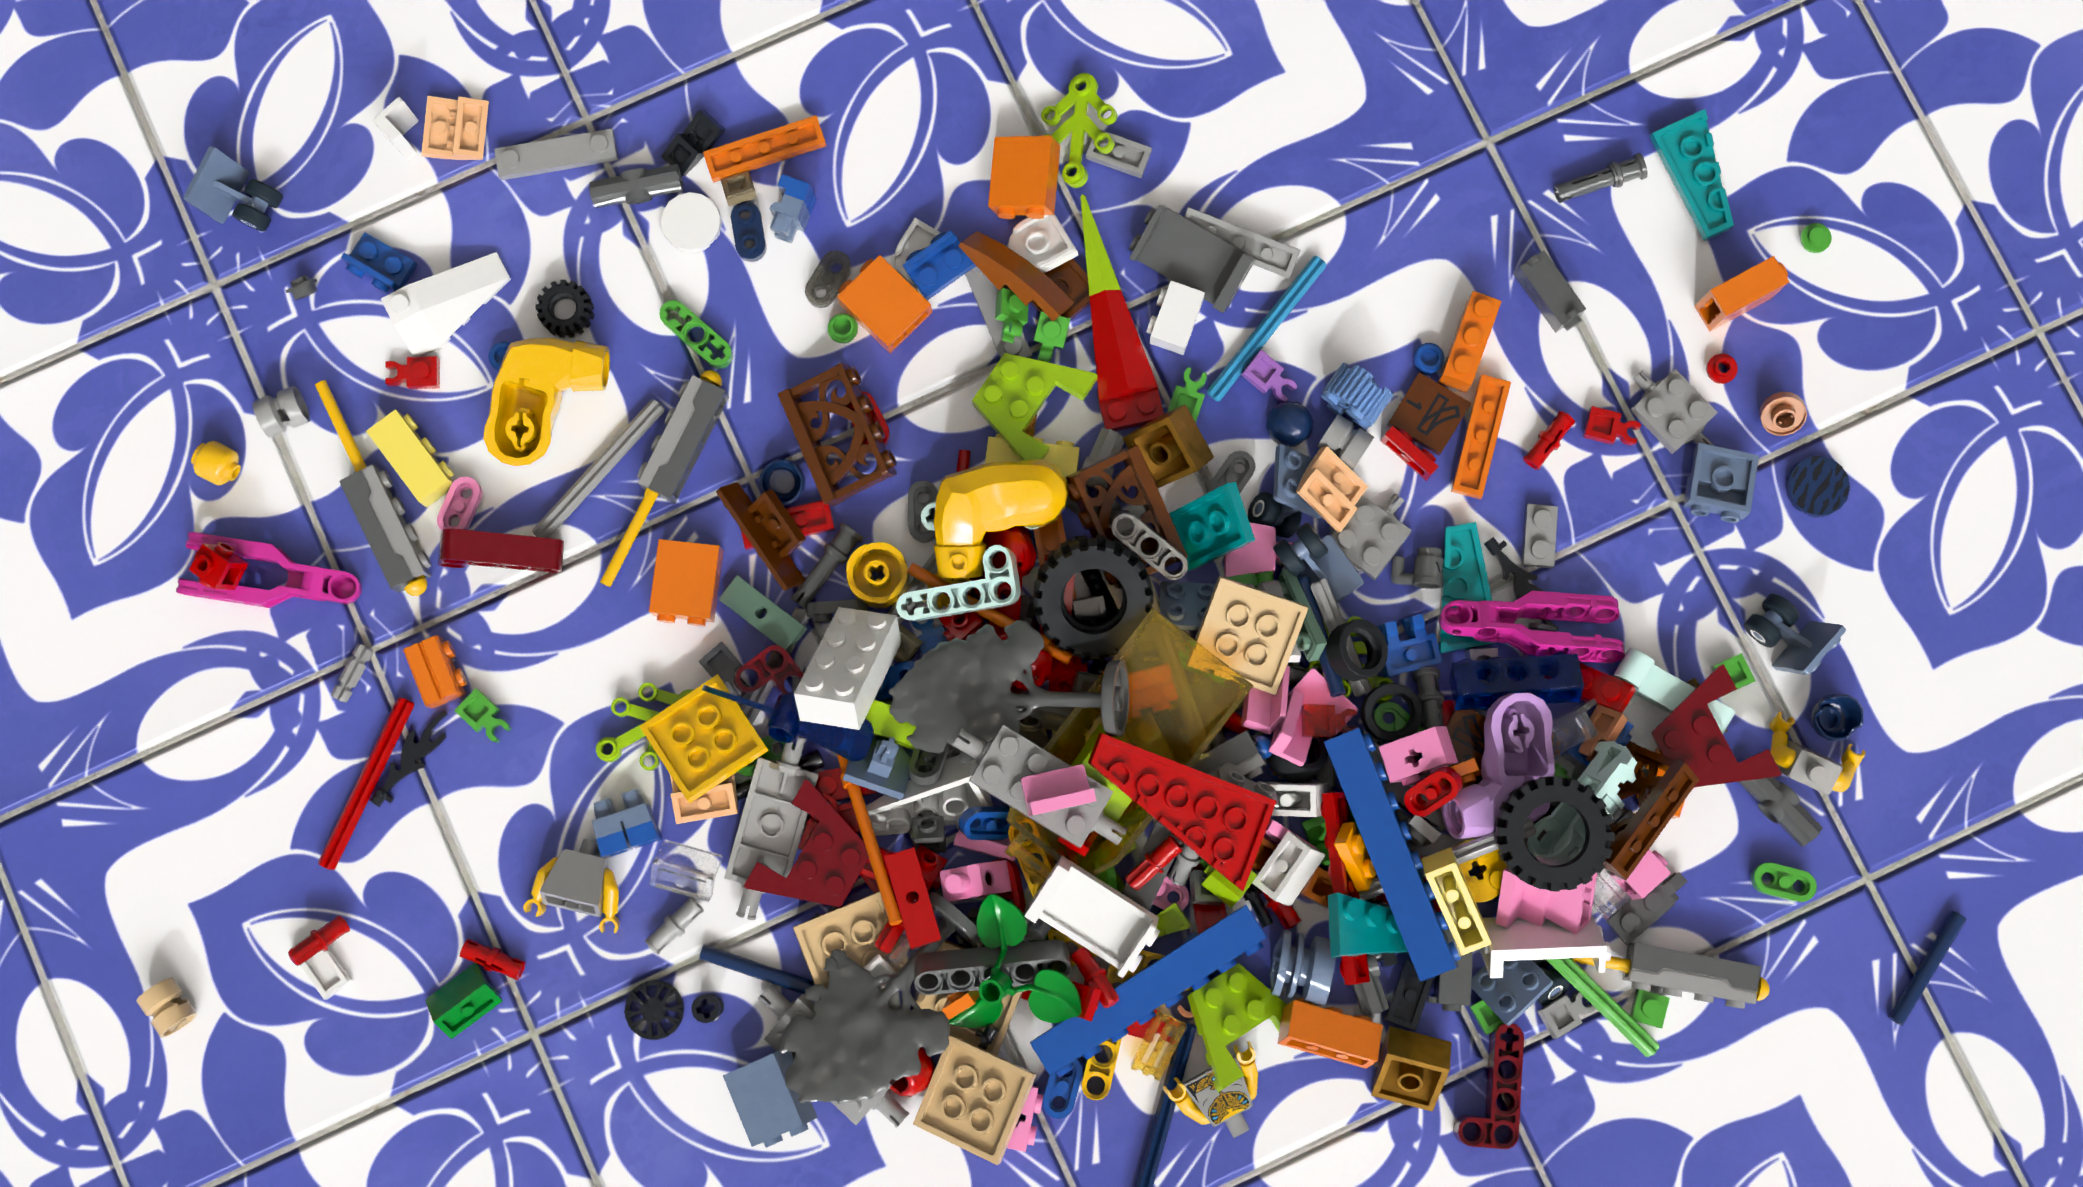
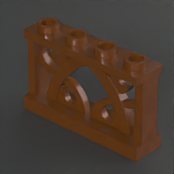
M843 362L791 389L787 388L778 393V397L824 504L832 506L840 504L845 499L889 477L897 475L894 468L897 465L896 459L891 450L886 449L882 440L885 438L884 431L881 425L874 421L870 412L873 410L872 403L869 397L862 393L859 386L861 377L854 366L851 367ZM835 380L843 382L846 388L845 395L839 397L837 395L838 388H835L831 393V402H828L826 391L829 384ZM819 388V401H802V396ZM851 402L855 411L847 407ZM818 412H822V424L819 428L815 429L811 421L814 418L820 420ZM829 413L840 415L855 424L853 439L847 454L837 447L830 445L821 446L819 440L825 435L829 427ZM866 437L869 444H864ZM835 453L841 458L842 462L840 463L835 458L834 464L829 465L827 457L829 454ZM872 453L876 458L877 466L872 473L863 474L854 465L858 462L868 466L869 464L865 461V457L867 454ZM849 472L859 479L841 489L838 486Z
M1138 445L1127 446L1119 450V452L1065 477L1068 483L1066 485L1068 496L1073 502L1076 501L1081 511L1078 513L1079 520L1085 530L1089 529L1092 538H1096V535H1103L1108 540H1118L1109 527L1111 509L1116 497H1118L1122 502L1129 505H1143L1146 512L1140 516V519L1145 523H1151L1156 532L1178 548L1185 558H1188ZM1122 460L1126 466L1114 479L1103 471ZM1093 476L1100 477L1109 486L1105 489L1102 486L1094 485L1093 487L1097 489L1098 493L1096 497L1091 498L1085 490L1086 482ZM1130 486H1135L1136 496L1134 498L1127 497L1121 491L1122 487L1128 492ZM1093 506H1099L1098 514H1096ZM1147 537V540H1142L1140 548L1145 552L1153 551L1157 546V540L1153 537ZM1139 556L1140 561H1143L1147 569L1148 575L1157 572L1150 564L1146 565V561ZM1170 557L1166 560L1165 567L1179 562L1181 559ZM1103 570L1108 583L1111 586L1114 585L1115 588L1122 589L1118 580L1111 573Z
M1629 741L1626 747L1637 761L1634 769L1636 780L1633 783L1626 781L1623 784L1620 782L1618 784L1620 790L1617 795L1623 800L1639 793L1638 802L1640 808L1633 817L1624 819L1615 826L1613 823L1610 824L1611 831L1615 832V841H1611L1610 849L1613 850L1611 857H1606L1603 863L1604 869L1613 872L1623 880L1629 878L1699 781V778L1685 762L1678 759H1670L1641 747L1632 741ZM1647 763L1649 764V772L1647 777L1644 778V773L1641 769ZM1658 768L1666 771L1663 776H1657Z

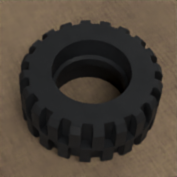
M1087 535L1078 536V540L1072 542L1067 540L1061 543V547L1058 550H1052L1047 555V560L1044 564H1041L1037 572V579L1034 583V607L1038 624H1041L1046 637L1056 642V647L1062 651L1065 649L1072 651V656L1081 658L1082 654L1090 655V659H1100L1099 655L1108 653L1109 657L1117 655V650L1122 647L1128 649L1133 645V640L1137 636L1141 637L1145 631L1146 622H1150L1154 595L1147 569L1137 554L1130 548L1128 549L1123 546V543L1119 540H1108L1103 535H1096V538H1087ZM1101 569L1107 571L1121 585L1123 592L1121 607L1107 621L1096 624L1080 622L1073 618L1065 607L1063 599L1065 587L1071 577L1083 570Z

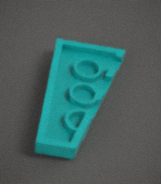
M1706 109L1657 130L1650 135L1657 153L1704 241L1728 231L1734 226L1726 190L1722 187L1719 162H1716L1713 150L1714 141L1712 133H1709L1707 125L1708 116Z
M1476 522L1446 527L1443 539L1444 565L1441 611L1445 605L1455 600L1493 601ZM1440 626V654L1497 644V642L1478 641L1474 637L1447 634Z
M1338 892L1328 895L1331 958L1348 955L1359 956L1362 954L1375 955L1388 952H1408L1390 908Z

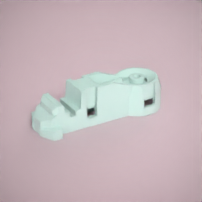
M1615 741L1599 742L1594 748L1597 755L1577 781L1584 786L1588 785V787L1595 791L1594 794L1606 804L1604 808L1607 814L1612 816L1618 807L1622 809L1625 805L1617 795L1620 790L1618 784L1620 782L1624 784L1626 781L1633 783L1636 780L1634 769L1637 761L1626 746H1622ZM1560 802L1551 815L1542 818L1535 824L1536 834L1528 837L1527 846L1529 852L1542 864L1552 866L1565 864L1574 859L1584 845L1586 834L1584 822L1574 808ZM1543 830H1545L1547 833L1542 837L1541 841L1539 842L1537 840V837Z

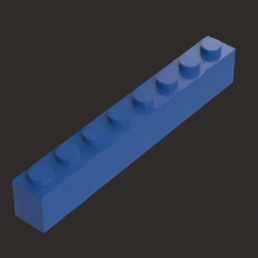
M1356 728L1325 741V747L1419 980L1425 981L1459 968L1457 961L1462 959L1455 941L1449 942L1445 930L1449 929L1442 911H1436L1432 901L1436 899L1429 882H1425L1420 870L1424 869L1421 856L1418 851L1412 852L1408 840L1412 839L1410 829L1406 821L1400 822L1396 812V810L1400 809L1394 791L1388 793L1384 783L1385 780H1388L1386 770L1382 762L1376 763L1372 751L1377 749L1371 734H1364L1362 729Z
M1243 905L1116 986L1114 989L1119 995L1118 1002L1109 1008H1104L1099 1002L1092 1022L1078 1017L1067 1019L1030 1041V1044L1048 1074L1051 1076L1057 1073L1058 1077H1061L1075 1068L1072 1062L1084 1056L1088 1060L1102 1051L1101 1043L1109 1038L1114 1043L1127 1035L1129 1031L1126 1027L1136 1021L1142 1025L1155 1017L1154 1010L1162 1004L1169 1008L1183 999L1181 992L1190 986L1195 991L1210 981L1208 975L1218 969L1222 974L1235 966L1237 963L1234 958L1245 952L1247 956H1250L1264 946L1261 941L1267 937L1247 905Z

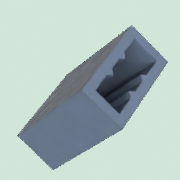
M779 1051L723 1075L751 1147L763 1142L766 1148L783 1141L781 1134L788 1131L791 1137L808 1130L807 1123L818 1118L812 1102L800 1103L798 1101L799 1094L788 1089L785 1085L786 1069L793 1064L794 1060L790 1051L783 1054Z

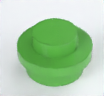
M1820 223L1807 225L1800 235L1803 248L1811 253L1825 251L1830 246L1832 240L1830 230Z
M845 313L837 314L828 323V333L833 341L846 344L856 337L858 325L851 315Z

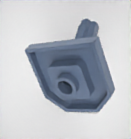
M875 736L854 741L843 780L902 800L909 779V762L911 758L901 745L894 743V737H889L887 741Z

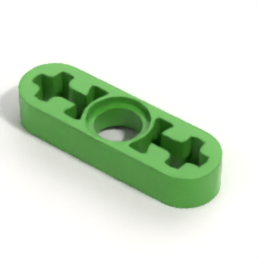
M676 300L667 301L662 305L659 315L663 324L710 366L716 369H723L732 362L733 352L729 344L685 305ZM670 310L674 312L680 310L678 313L682 320L686 322L683 327L675 319L668 321L670 319L668 315ZM694 327H700L705 332L703 339L699 342H692L688 339V333ZM709 342L717 350L724 348L723 353L725 357L722 360L718 357L713 360L714 355L712 351L706 347Z

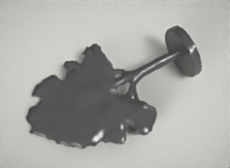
M1017 620L1005 627L1004 631L1008 636L1007 640H1001L994 627L990 624H985L975 634L968 635L966 640L953 638L948 642L937 643L935 648L930 649L921 659L914 662V667L905 674L902 680L889 689V694L893 696V701L889 708L890 714L899 723L908 722L917 727L912 735L907 736L906 740H909L916 749L933 753L943 752L949 738H957L962 728L985 743L991 742L994 739L1001 725L1019 734L1021 729L1019 725L1020 719L1026 718L1033 709L1038 707H1100L1103 728L1106 735L1110 737L1123 736L1129 714V677L1125 662L1122 660H1110L1105 666L1101 692L1048 691L1038 687L1033 680L1031 664L1037 659L1039 652L1044 648V640L1040 633L1031 627L1028 622ZM1016 680L1022 682L1029 690V694L1016 695L1010 691L1012 682ZM1025 706V710L1019 712L1016 711V707ZM963 751L960 752L958 757L963 763L975 759Z
M931 891L929 898L934 915L941 921L938 928L942 940L921 946L898 972L892 975L883 974L874 978L870 971L847 957L844 951L835 949L832 951L831 957L825 959L823 971H829L828 987L825 988L823 985L817 984L805 989V998L815 1002V1016L813 1019L800 1014L794 1016L781 1036V1050L779 1051L782 1054L787 1051L796 1052L793 1064L786 1069L785 1085L788 1089L799 1094L798 1101L800 1103L806 1101H836L840 1104L846 1101H861L864 1098L871 1099L878 1092L886 1090L891 1079L899 1080L902 1077L918 1075L921 1072L922 1066L918 1056L920 1047H925L926 1054L929 1057L943 1053L949 1045L950 1024L948 1018L942 1011L921 1009L910 993V987L914 979V961L923 953L936 952L952 933L973 948L983 947L984 944L978 936L977 926L938 893ZM886 981L887 985L883 989L878 988L881 983ZM898 990H901L903 1001L901 1008L898 1010L889 1008V999Z

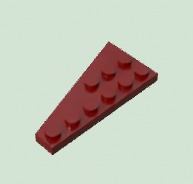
M1099 733L1088 764L1234 886L1244 891L1277 801Z

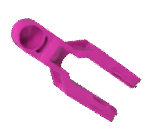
M188 532V541H186V548L198 551L202 543L217 544V542H223L235 549L234 553L240 558L280 564L287 570L288 581L285 586H277L271 590L237 585L235 590H218L208 588L197 581L179 578L177 582L178 587H176L175 591L176 593L188 596L271 608L292 597L350 604L360 597L362 584L355 575L345 571L296 564L281 548H276L273 544Z
M1531 591L1514 602L1455 600L1445 605L1439 615L1440 626L1447 634L1474 637L1476 640L1483 642L1508 643L1530 658L1615 663L1622 660L1625 656L1624 643L1619 639L1602 638L1601 635L1597 634L1594 637L1573 636L1568 632L1530 630L1522 624H1515L1519 618L1610 623L1619 618L1618 600L1611 596Z

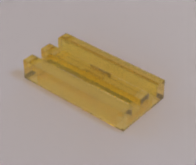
M1157 1011L1131 1062V1069L1135 1071L1139 1069L1142 1071V1074L1147 1076L1149 1074L1153 1075L1154 1079L1160 1081L1186 1030V1023ZM1161 1021L1165 1022L1166 1025L1147 1062H1141ZM1172 1027H1177L1157 1067H1153Z

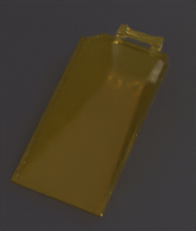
M1154 608L1150 610L1112 659L1125 662L1129 677L1128 722L1125 733L1120 738L1131 745L1191 768L1254 686ZM1104 671L1088 692H1101ZM1075 707L1044 747V750L1071 766L1099 724L1103 726L1101 708ZM1132 800L1117 822L1128 828L1126 834H1122L1121 837L1123 839L1116 846L1113 842L1098 834L1084 857L1058 842L1057 840L1060 836L1010 806L1006 821L1019 831V834L1006 849L1005 853L1011 858L1015 856L1046 880L1052 869L1022 846L1028 838L1057 862L1061 856H1064L1093 876H1096L1122 860L1153 817Z

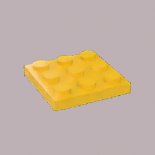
M718 674L639 726L689 803L769 751Z

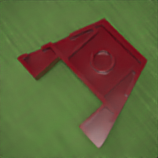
M1724 664L1718 666L1651 732L1661 755L1685 762L1699 778L1695 787L1782 775L1769 749L1738 763L1707 704L1737 690Z
M805 779L791 803L819 819L805 847L787 877L757 862L743 887L750 890L842 907L869 860V856L862 839L814 785Z

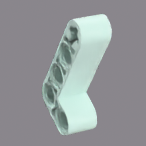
M1001 545L989 547L983 555L986 579L904 593L898 598L896 603L898 614L906 620L922 621L1015 604L1021 595V587L1014 553ZM998 552H1004L1006 563L1002 568L996 569L993 565V557ZM1007 582L1011 586V594L1007 599L1002 600L998 596V588L1002 583ZM972 588H978L981 598L977 604L971 605L967 600V594ZM947 593L950 598V604L946 609L940 610L937 605V599L941 594ZM913 600V602L918 603L927 602L928 608L920 607L911 612L908 611L907 606L911 605Z
M1629 648L1613 677L1634 685L1636 689L1634 694L1670 714L1693 692L1695 687L1655 666V661L1646 654ZM1714 700L1707 705L1722 734H1724L1735 715V711L1720 701Z

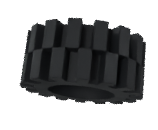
M560 280V284H557L555 281L551 282L552 287L548 289L545 286L542 289L544 294H538L537 300L539 304L535 306L538 312V319L554 336L557 334L560 338H565V335H568L569 338H573L576 332L581 335L584 333L582 329L585 326L589 328L591 325L589 319L594 318V313L592 312L594 305L591 302V298L584 288L578 286L574 281L568 283L566 280ZM562 299H571L576 304L574 315L565 320L557 318L554 314L556 303Z

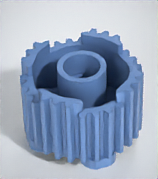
M1343 362L1322 390L1321 397L1328 402L1326 407L1332 413L1349 416L1355 427L1366 431L1370 426L1372 427L1393 398V393L1387 387H1384L1383 390L1379 388L1378 384L1372 379L1374 376L1369 371H1366L1359 365H1354L1351 369L1347 363Z

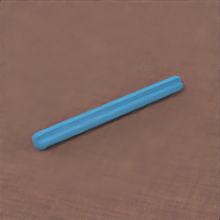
M1318 256L1311 258L1208 388L1207 394L1210 398L1217 402L1221 401L1250 361L1262 349L1326 267L1324 260Z

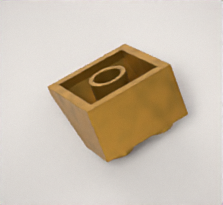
M1186 404L1162 414L1123 437L1127 446H1139L1157 488L1197 472L1214 458Z
M1390 1026L1381 1048L1371 1096L1433 1112L1450 1071L1452 1042Z

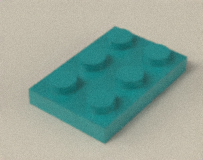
M1236 482L1226 483L1169 513L1188 556L1186 558L1188 563L1187 571L1196 570L1255 541Z

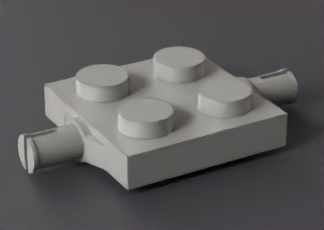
M1676 369L1665 379L1656 383L1643 370L1633 378L1645 393L1630 411L1671 454L1677 451L1683 444L1691 441L1696 445L1704 443L1714 446L1702 431L1706 423L1718 412Z
M1395 493L1384 507L1375 505L1362 495L1355 504L1358 508L1344 529L1341 532L1335 530L1331 535L1354 568L1365 573L1373 580L1378 578L1412 531L1398 521L1394 515L1404 502L1401 497L1398 499V495Z

